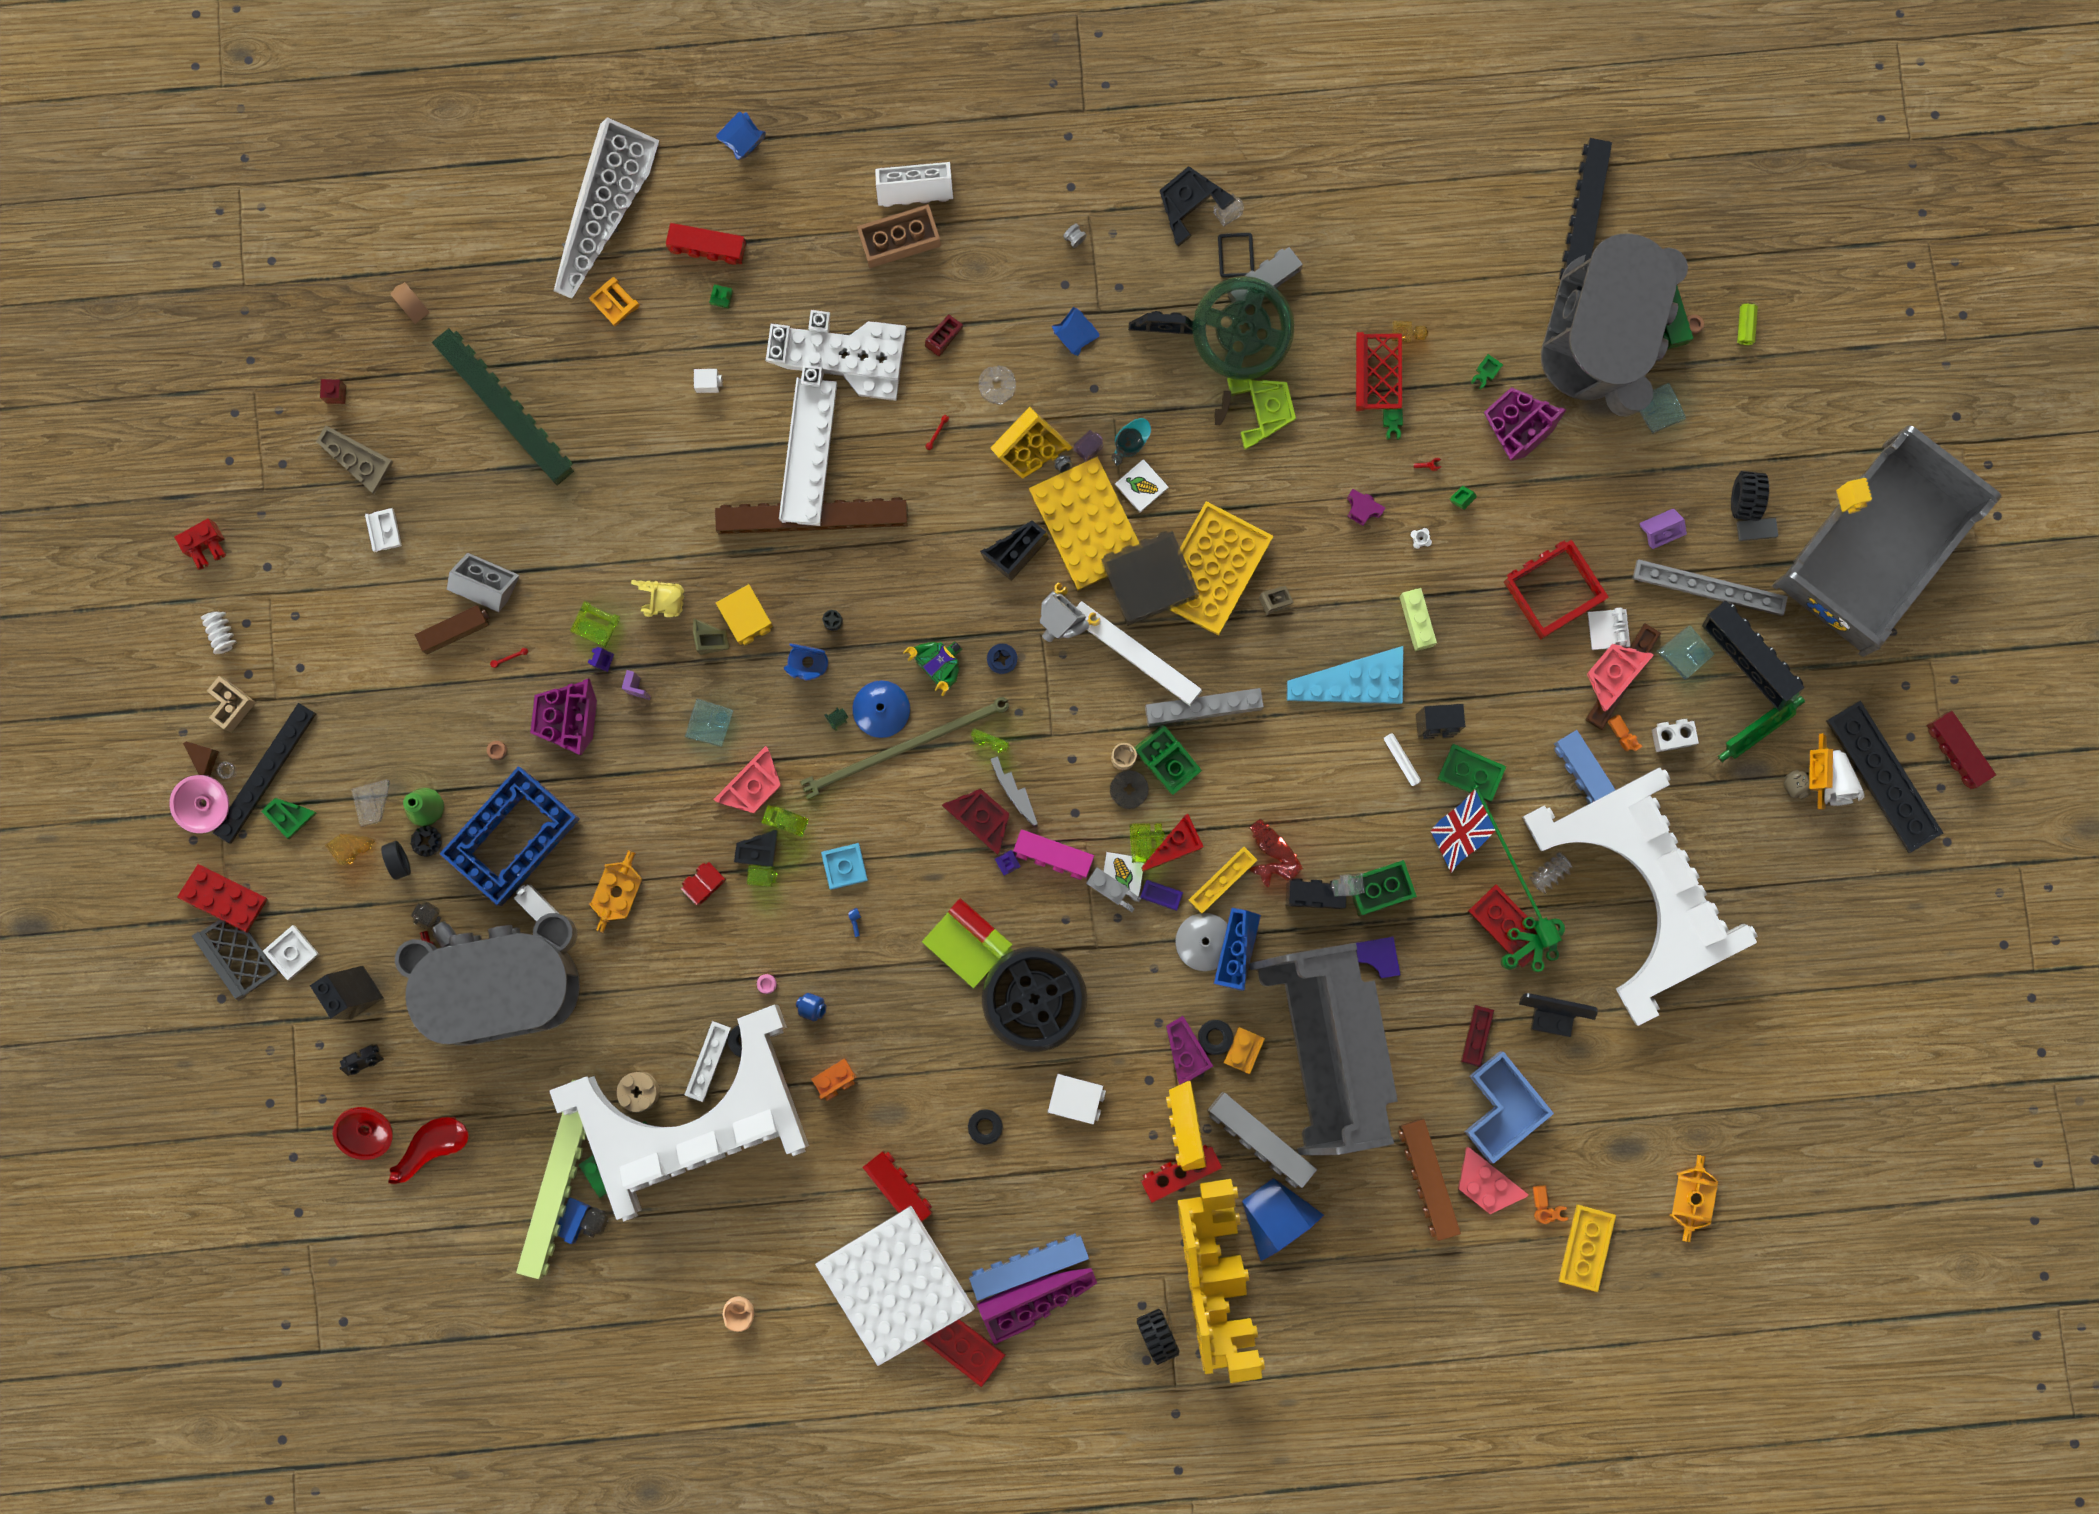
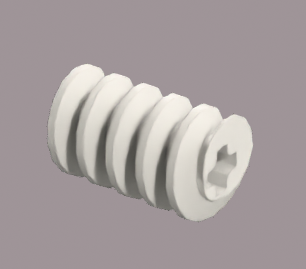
M211 612L201 616V619L204 620L203 626L207 627L205 631L209 634L208 639L212 641L211 647L215 648L213 650L214 654L228 652L232 649V645L237 643L236 640H230L234 634L227 633L231 626H224L229 622L228 619H222L226 612Z

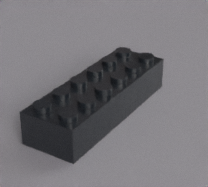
M1724 601L1707 615L1702 627L1779 712L1798 698L1805 688L1802 680L1790 672L1788 664L1784 661L1781 662L1777 657L1776 651L1763 642L1764 639L1758 632L1755 633L1752 630L1749 621L1738 614V610L1733 604Z

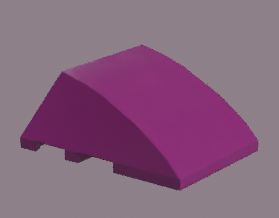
M1511 387L1484 411V415L1510 461L1525 458L1554 431L1566 409L1561 407L1559 409L1550 405L1549 402H1542L1533 398L1532 395Z
M585 679L582 682L569 684L560 689L536 694L534 697L530 733L578 755H582L592 741L597 700L591 680Z

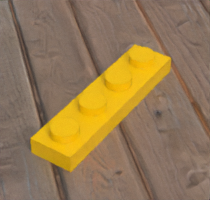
M1243 847L1188 901L1202 914L1257 859Z

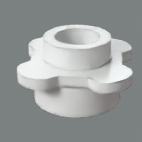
M1427 528L1411 532L1414 548L1419 549L1421 546L1428 547L1431 545L1432 541L1430 540Z

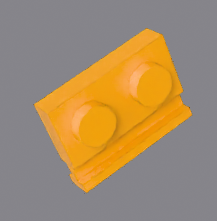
M1238 1027L1233 1043L1223 1063L1250 1074L1265 1038Z

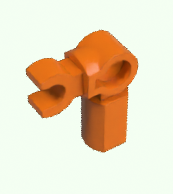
M1616 715L1607 721L1616 737L1620 738L1619 743L1625 751L1632 749L1637 751L1643 747L1638 743L1636 735L1628 734L1629 729L1620 715Z
M1546 1185L1533 1186L1535 1207H1537L1534 1214L1536 1221L1543 1224L1554 1222L1555 1219L1567 1221L1568 1217L1560 1216V1211L1567 1210V1207L1558 1206L1555 1210L1553 1208L1547 1209L1549 1203Z

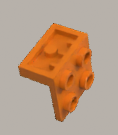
M844 1058L811 1080L820 1093V1100L826 1099L827 1101L837 1096L839 1089L846 1090L855 1084L854 1080L857 1077Z

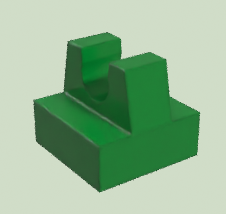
M714 284L709 303L729 309L733 289Z

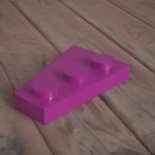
M1183 1016L1166 1025L1179 1085L1192 1080L1213 1067Z

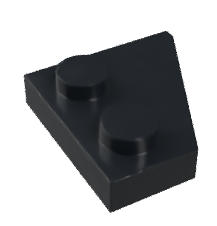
M772 830L771 832L736 843L734 862L773 867L778 830Z

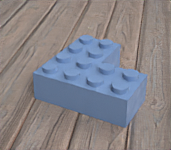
M1504 1052L1495 1054L1469 1076L1494 1106L1464 1131L1489 1163L1494 1164L1554 1114Z

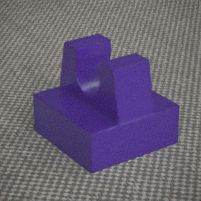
M593 648L592 652L594 655L592 660H588V663L602 671L608 672L614 654L603 648Z
M1012 850L995 858L1004 876L1021 867Z

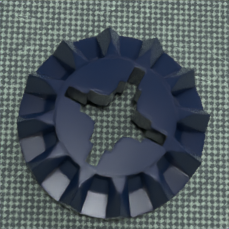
M997 644L987 654L988 666L998 674H1007L1014 670L1017 664V653L1008 644ZM1000 651L1004 657H1009L1005 660V666L1001 662H997Z

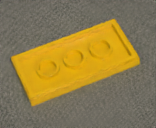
M1576 1204L1558 1282L1594 1292L1599 1291L1615 1223V1214Z

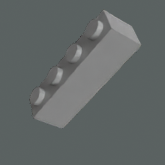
M1290 247L1285 250H1279L1272 260H1265L1260 264L1258 270L1255 272L1253 270L1244 276V280L1240 283L1236 281L1229 287L1228 297L1240 313L1246 311L1301 271L1303 264Z

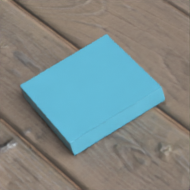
M859 843L821 852L830 890L868 881Z

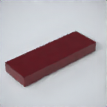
M1474 1005L1461 1062L1481 1067L1494 1014L1493 1009Z

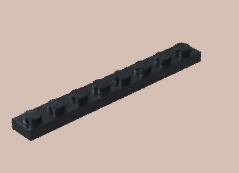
M300 703L296 705L229 807L226 819L214 830L213 834L232 844L316 715L315 712Z

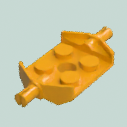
M628 850L623 862L604 865L605 870L592 902H589V905L600 917L596 929L599 932L604 933L607 922L627 919L642 882V877L631 864L636 854ZM619 886L622 889V894L619 897H614L612 890Z
M1697 1155L1694 1168L1677 1173L1679 1176L1673 1210L1669 1216L1684 1227L1682 1241L1691 1242L1692 1231L1711 1225L1718 1181L1703 1168L1706 1156ZM1695 1193L1700 1195V1202L1696 1205L1691 1202V1196Z

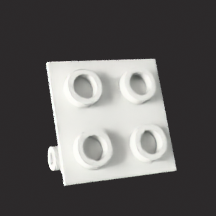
M1615 608V610L1588 612L1592 650L1608 649L1612 644L1630 647L1626 609Z

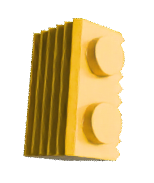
M1867 478L1848 481L1836 490L1842 512L1848 511L1849 514H1852L1867 507V503L1872 500V497H1870L1871 493H1869L1871 490L1868 489V482H1866Z

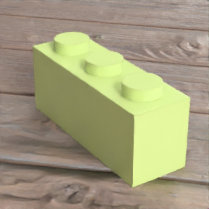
M1422 589L1403 592L1400 595V601L1414 650L1419 651L1433 647L1437 641Z

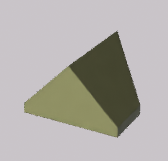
M693 618V635L696 650L700 655L729 649L726 630H719Z

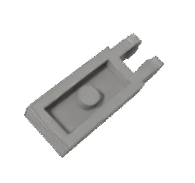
M1099 868L1095 869L1086 883L1130 912H1133L1134 908L1129 903L1122 901L1125 894L1134 901L1139 902L1141 900L1140 897L1129 891V888Z

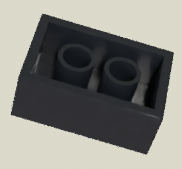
M1464 704L1424 706L1416 714L1417 736L1423 737V740L1435 739V737L1441 735L1443 739L1454 738L1457 733H1460L1466 727Z

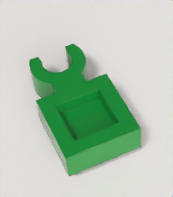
M1487 354L1476 369L1480 374L1475 375L1471 383L1473 384L1476 380H1480L1482 384L1479 389H1483L1487 382L1486 379L1492 381L1503 364Z
M1383 409V427H1389L1386 432V439L1389 440L1390 433L1394 432L1397 435V440H1399L1401 431L1398 427L1403 426V409Z

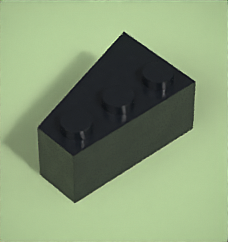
M1034 521L1028 522L1011 532V535L996 541L994 545L980 551L987 562L1011 581L1049 540L1047 532Z
M1291 879L1286 883L1285 906L1345 909L1347 885H1342V881L1322 883V880L1304 882L1303 879Z

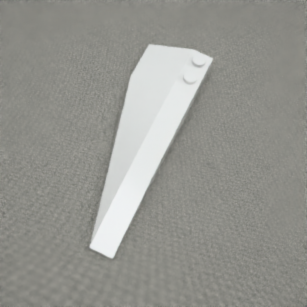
M608 117L600 124L574 210L554 292L573 298L585 279L586 274L593 266L594 261L621 221L625 211L629 208L635 195L647 179L659 140Z

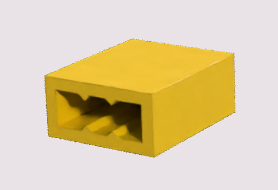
M749 584L716 602L739 645L750 644L754 641V637L766 635L771 631L770 628L773 627Z

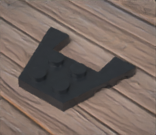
M1189 166L1159 190L1177 246H1180L1192 236L1181 220L1212 196L1222 210L1226 209L1236 200L1231 194Z

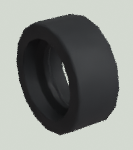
M398 841L383 845L381 853L391 877L394 880H398L410 875L409 861L401 844Z

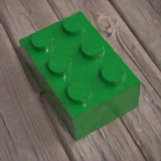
M1404 860L1346 880L1358 916L1417 897Z

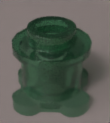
M836 707L837 710L829 715L827 713L824 714L834 731H837V727L843 723H848L846 719L849 717L843 708L839 710Z

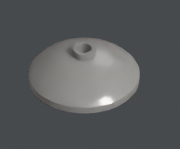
M1198 913L1187 918L1179 927L1175 940L1176 950L1181 960L1190 968L1198 971L1217 969L1228 924L1219 916L1211 913ZM1203 938H1208V945L1202 943Z

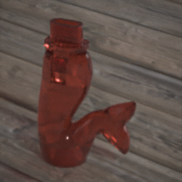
M1259 819L1249 827L1254 834L1252 837L1256 838V844L1262 852L1279 860L1281 863L1261 864L1250 867L1249 870L1254 874L1261 875V880L1266 887L1270 885L1272 874H1278L1286 881L1291 880L1303 870L1299 859L1281 836L1270 828L1269 824L1266 825L1262 819Z

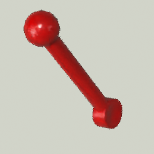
M947 415L942 416L939 427L930 442L926 444L927 450L933 448V443L943 425L948 422L949 417Z
M522 648L521 651L498 661L492 660L490 665L493 668H497L499 664L520 655H527L528 649Z

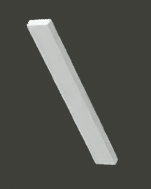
M1081 601L1076 607L1086 616L1085 620H1088V616L1092 612L1096 613V616L1091 619L1092 621L1100 618L1099 625H1090V628L1087 629L1090 633L1189 706L1202 692L1201 688Z

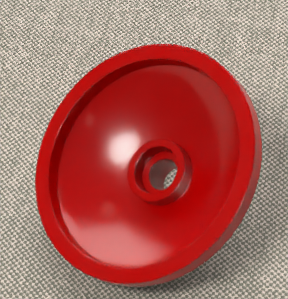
M355 1107L341 1113L336 1119L332 1130L333 1139L337 1147L344 1154L359 1160H371L382 1156L389 1149L393 1140V1130L387 1118L378 1111L366 1107Z

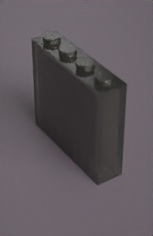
M1173 531L1161 532L1156 538L1151 540L1150 538L1143 539L1136 546H1126L1121 549V552L1116 554L1114 552L1108 553L1101 559L1102 567L1127 626L1199 598L1198 589Z

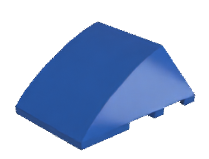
M1274 1178L1242 1200L1260 1261L1279 1252L1309 1230L1324 1216Z

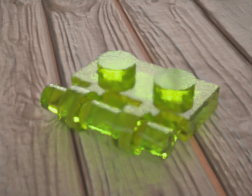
M1161 823L1154 824L1155 831H1151L1150 824L1129 825L1132 863H1145L1163 842L1165 833L1162 831ZM1151 838H1155L1156 848H1152Z

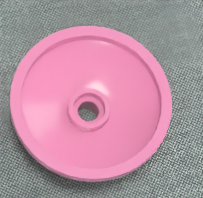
M194 775L183 779L175 786L170 797V811L174 820L185 830L193 833H206L218 828L226 819L229 811V798L226 790L217 780L204 775ZM203 799L207 803L206 806H203L201 803Z

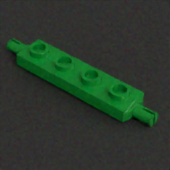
M1799 696L1780 712L1774 707L1727 741V749L1717 756L1718 759L1723 763L1729 757L1734 759L1739 757L1795 716L1796 709L1805 703L1804 698Z

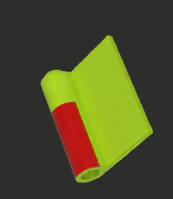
M961 898L957 900L943 919L922 941L928 949L973 989L1002 956L1013 951L1010 948L1013 944Z

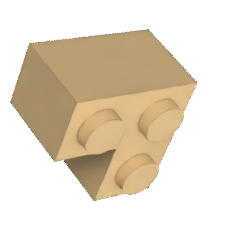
M220 676L207 690L208 693L221 702L209 718L222 729L231 733L256 703L230 681Z

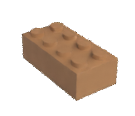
M929 204L857 226L869 269L941 247L940 237Z

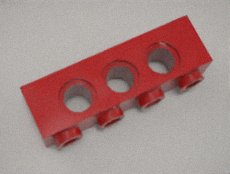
M1206 1144L1203 1145L1206 1167L1187 1170L1182 1178L1175 1176V1170L1181 1167V1165H1177V1162L1174 1164L1168 1162L1160 1166V1171L1154 1173L1152 1170L1142 1175L1144 1179L1140 1181L1151 1203L1221 1169L1222 1166L1212 1146L1207 1147ZM1160 1176L1168 1178V1183L1164 1187L1157 1184V1179Z

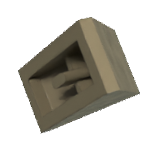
M1286 586L1265 591L1259 597L1266 615L1294 603Z

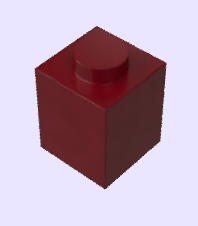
M321 379L320 398L326 404H345L346 385L340 379Z

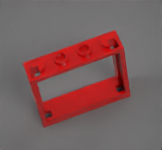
M1572 539L1568 542L1564 540L1555 545L1556 549L1552 552L1546 550L1539 555L1540 559L1534 562L1533 559L1522 565L1524 567L1522 570H1513L1507 574L1508 578L1504 581V584L1540 640L1609 598ZM1566 551L1595 597L1543 628L1514 582Z

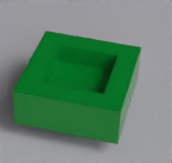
M1462 486L1450 498L1452 504L1465 510L1477 498V495L1474 491Z

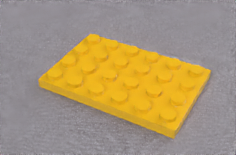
M1098 456L1029 488L1077 591L1147 558Z
M1206 501L1151 601L1219 636L1270 545L1273 535Z

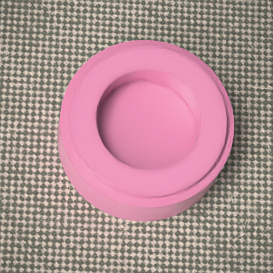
M764 974L757 980V988L761 993L770 994L777 987V981L772 975Z

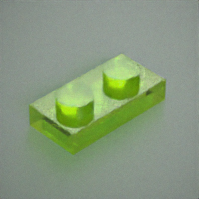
M975 728L972 730L971 738L974 739L973 742L982 746L986 743L992 746V750L1002 753V750L1007 752L1009 742Z

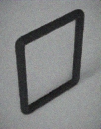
M1230 233L1218 236L1221 277H1244L1247 274H1224L1222 238L1249 236L1251 271H1254L1253 239L1251 233Z

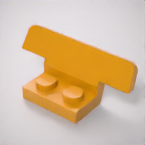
M1821 733L1819 734V749L1810 750L1809 789L1818 791V809H1825L1824 789L1833 788V749H1827V737Z

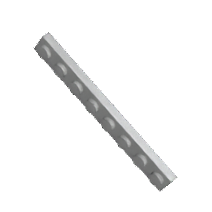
M1639 559L1636 561L1632 578L1710 599L1727 601L1731 604L1779 616L1784 615L1788 596Z

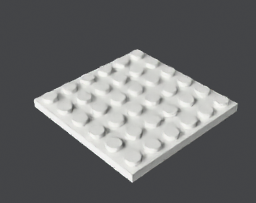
M912 1206L815 1264L877 1366L975 1309Z

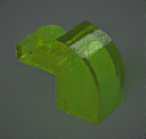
M768 805L761 823L803 837L809 819L788 810Z

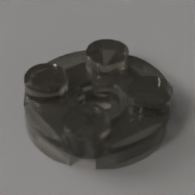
M1123 771L1117 774L1111 782V798L1123 809L1139 807L1148 796V783L1144 776L1136 771ZM1128 785L1135 788V792H1131V795H1127V792L1124 791V788H1127Z

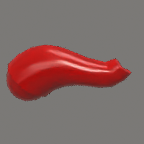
M441 1117L424 1124L415 1133L398 1165L390 1168L388 1183L398 1184L406 1182L431 1159L462 1150L468 1141L466 1126L461 1121L456 1120L455 1117Z

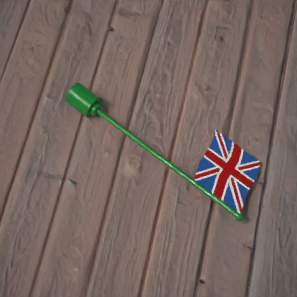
M1478 784L1473 785V791L1458 807L1444 816L1431 830L1450 872L1452 873L1462 860L1480 848L1496 831L1539 918V921L1536 922L1537 926L1534 928L1544 948L1562 941L1553 920H1548L1547 917L1542 918L1478 788L1480 786Z

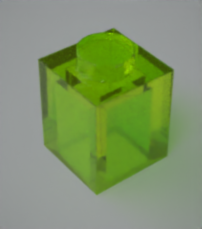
M748 865L747 885L772 887L773 883H776L777 872L774 871L773 867Z

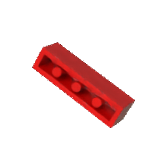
M670 223L666 246L673 254L686 253L694 258L702 256L707 257L711 261L724 260L728 264L736 265V263L742 264L746 240L744 236Z

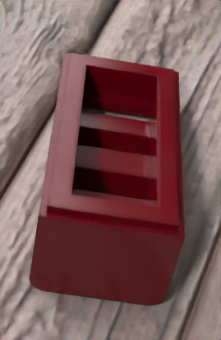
M948 314L926 338L925 347L937 356H940L963 328V324ZM947 323L953 326L955 329L953 330L950 327H948Z

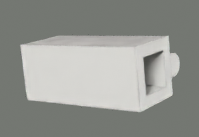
M523 885L516 891L517 895L514 899L536 921L548 913H558L532 885Z

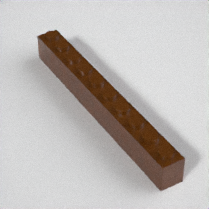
M900 497L891 498V501H884L882 498H875L867 502L864 499H855L853 502L835 500L834 503L823 501L820 526L797 524L795 522L782 523L779 520L781 502L774 506H770L768 503H760L758 506L740 504L739 507L721 505L720 508H715V524L718 535L908 526L907 502Z

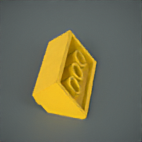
M1187 1081L1170 1089V1096L1166 1097L1168 1109L1172 1108L1173 1115L1169 1116L1171 1128L1175 1127L1176 1134L1173 1135L1174 1146H1178L1179 1154H1176L1177 1165H1181L1183 1171L1206 1167L1194 1091L1191 1081Z

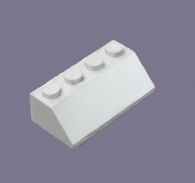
M950 162L876 169L878 206L890 207L893 204L909 205L914 202L929 203L936 200L945 202L953 199Z

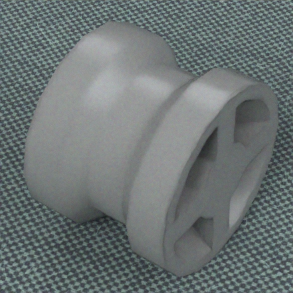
M1078 224L1072 225L1063 235L1066 240L1071 242L1073 248L1080 245L1087 237V234L1079 229L1080 226Z

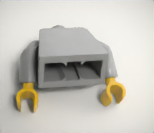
M1061 583L1055 585L1056 591H1052L1043 600L1041 606L1040 623L1046 628L1042 637L1048 642H1052L1055 637L1058 639H1069L1090 628V625L1097 626L1101 621L1100 618L1096 621L1091 620L1096 616L1094 612L1089 614L1088 620H1085L1086 616L1064 597L1068 593L1067 587L1065 586L1059 591L1062 587Z

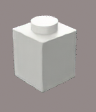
M694 369V389L696 393H719V386H722L723 380L722 375H719L717 369Z

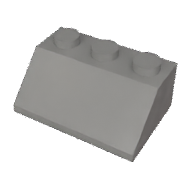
M467 553L449 572L447 590L499 612L508 602L519 579V575Z

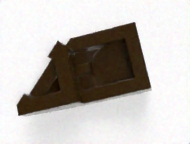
M1223 391L1222 409H1215L1214 412L1215 425L1220 426L1227 415L1231 391Z

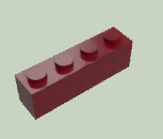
M1953 711L1944 713L1926 725L1930 736L1937 740L1941 752L1948 756L1952 768L1959 772L1963 784L1969 787L1970 790L1978 788L1996 776V773Z

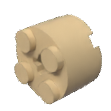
M634 1072L624 1076L617 1087V1098L620 1105L632 1112L650 1109L658 1101L660 1095V1087L653 1076L645 1072ZM639 1087V1090L642 1091V1094L638 1095L637 1097L635 1089H638Z

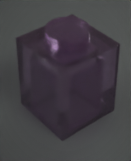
M1089 430L1074 444V451L1085 462L1089 461L1103 448V438L1097 432L1093 433Z

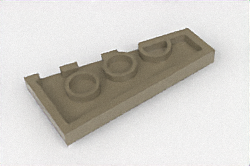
M326 425L316 441L374 495L393 463L387 457Z

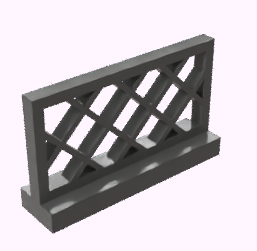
M219 919L201 932L192 935V938L234 998L240 1001L245 998V995L277 975L278 972L249 931L246 933L238 931V928H235V930L225 929L226 922ZM213 929L220 930L219 940H210L207 933ZM224 931L234 933L232 943L222 942ZM238 933L246 934L248 937L246 946L236 944ZM221 945L231 946L229 957L220 955ZM235 947L245 948L243 959L233 958ZM249 949L258 951L257 961L246 960ZM232 960L242 962L240 973L233 972L230 969ZM246 962L256 964L254 975L244 973ZM259 965L268 966L272 972L266 976H258ZM243 976L253 977L252 985L247 989H244L241 985Z

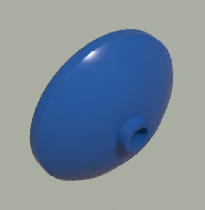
M874 681L865 685L857 693L853 702V717L856 724L864 733L876 738H887L897 734L904 728L910 716V703L907 695L898 685L889 681ZM879 704L884 705V709L881 711L877 710Z

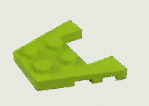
M1227 378L1231 396L1246 392L1251 393L1259 428L1240 433L1244 450L1295 421L1296 416L1287 382Z

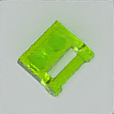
M584 601L570 632L606 648L615 627L620 621V616L616 614L611 615ZM590 613L608 621V627L586 618L585 615Z

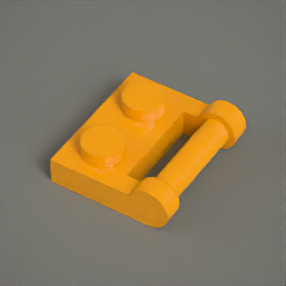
M612 277L593 293L589 300L615 327L631 312L637 310L640 304L626 293L615 277ZM610 289H613L626 302L627 306L625 308L608 292Z

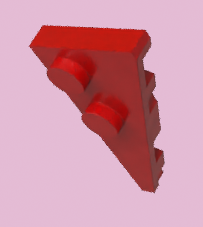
M1186 814L1144 863L1141 867L1143 872L1201 850L1204 847L1189 814Z

